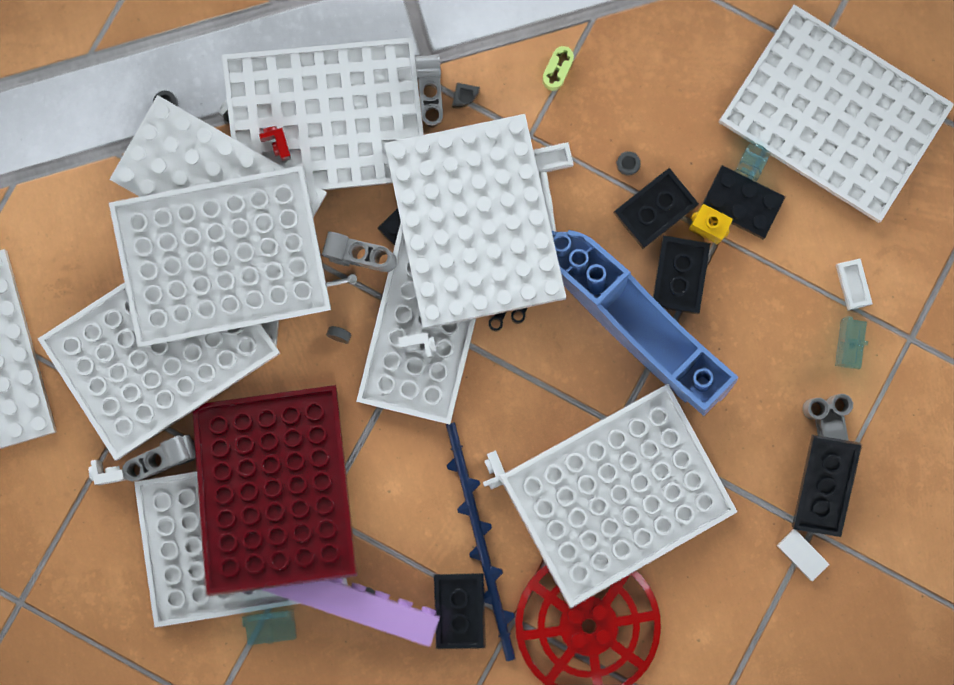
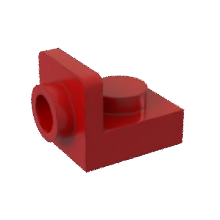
M277 126L263 129V133L259 134L261 142L275 139L276 142H272L275 157L280 156L282 162L291 160L283 128L277 129Z

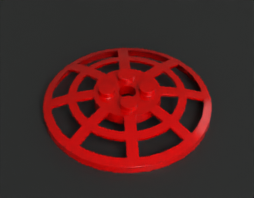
M547 565L538 570L529 580L521 594L515 617V632L519 651L534 676L544 685H558L554 681L564 671L576 677L592 678L593 685H603L602 676L616 671L628 661L637 667L638 670L620 685H632L638 681L655 657L661 634V618L657 600L642 575L634 571L611 584L603 599L591 596L570 608L567 603L557 597L560 593L557 585L549 591L539 583L550 572ZM630 575L645 591L652 611L638 613L633 599L623 588ZM534 591L544 598L538 615V629L523 630L524 609L531 592ZM618 594L627 603L631 612L630 615L617 617L615 611L610 606ZM550 604H552L562 612L559 626L545 628L546 614ZM586 619L595 621L596 627L591 633H586L582 629V623ZM654 620L653 642L649 654L644 661L633 653L639 640L640 623ZM633 624L632 637L626 648L616 640L618 629L620 626ZM561 636L568 646L560 658L551 650L547 641L548 637ZM539 639L545 654L555 664L546 676L532 661L526 648L525 640ZM609 648L621 656L613 664L602 669L600 668L599 654L604 653ZM576 653L589 656L591 671L570 667L568 663Z

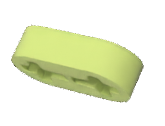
M561 46L553 52L543 75V85L548 90H558L563 85L574 58L570 48ZM567 54L569 61L564 60L562 66H558L559 57L557 55ZM556 70L558 71L557 80L559 82L555 81L551 84L549 83L550 78L547 76L552 77Z

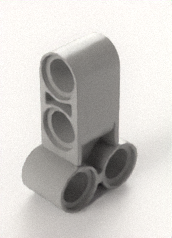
M439 55L415 56L422 119L426 125L434 127L439 125L443 119ZM428 85H433L437 89V94L432 98L425 96L423 92L424 88ZM429 109H435L439 112V118L436 121L427 120L425 115Z
M336 232L327 233L322 256L329 258V261L344 266H350L351 264L381 272H390L397 265V258L394 253L384 246L349 239V237ZM365 249V255L357 259L358 252ZM387 254V261L383 264H380V257L382 255Z
M833 395L827 401L822 398H812L804 403L803 414L806 418L815 420L818 436L849 441L844 415L852 411L853 401L848 395ZM838 398L844 403V408L841 412L835 408V402ZM814 402L818 403L821 408L817 416L811 411V406Z
M179 435L162 442L161 446L128 460L122 468L123 476L132 482L144 480L176 465H182L195 460L196 451L190 435ZM157 454L160 455L162 459L160 466H158L155 462V457L157 456ZM136 464L140 467L139 475H136L134 472Z

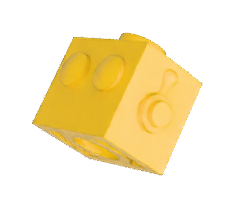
M702 204L698 212L693 213L691 217L692 223L688 230L718 245L725 236H728L730 232L729 226L733 219Z

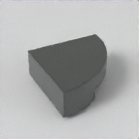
M457 83L452 107L459 108L472 103L478 96L480 87Z

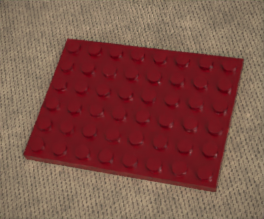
M336 385L208 402L193 411L206 596L212 597L357 576Z

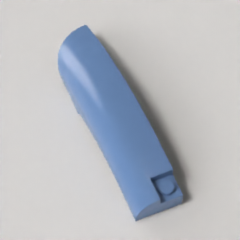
M568 230V232L552 231L563 285L636 359L665 385L669 384L671 390L681 400L691 404L703 416L725 398L737 382L738 376L689 334L641 286L628 269L590 237Z

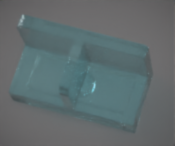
M851 316L841 319L835 366L861 369L863 349L865 346H868V341H865L866 321L853 320Z
M294 609L245 615L242 617V625L246 627L248 645L272 644L278 641L294 640L297 637Z

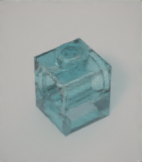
M749 143L734 171L756 182L771 154L766 152L765 147Z

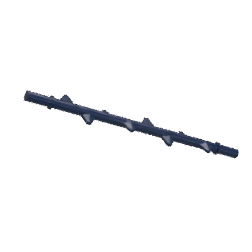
M453 422L446 424L452 447L450 450L453 451L454 458L447 464V469L458 472L465 502L457 510L458 513L469 516L477 545L469 553V556L481 561L488 588L484 593L485 603L492 605L499 631L498 638L501 639L506 661H511L516 658L510 639L511 633L508 631L507 624L515 615L513 612L503 610L496 580L503 574V570L491 565L484 537L492 526L490 523L480 521L473 494L480 485V481L469 478L462 451L463 445L460 444L456 424Z

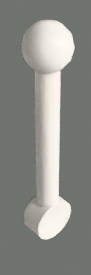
M351 274L348 278L326 282V285L329 287L348 282L355 284L357 277Z

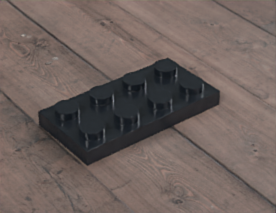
M818 435L811 436L792 523L794 530L837 537L842 536L862 448L860 442Z

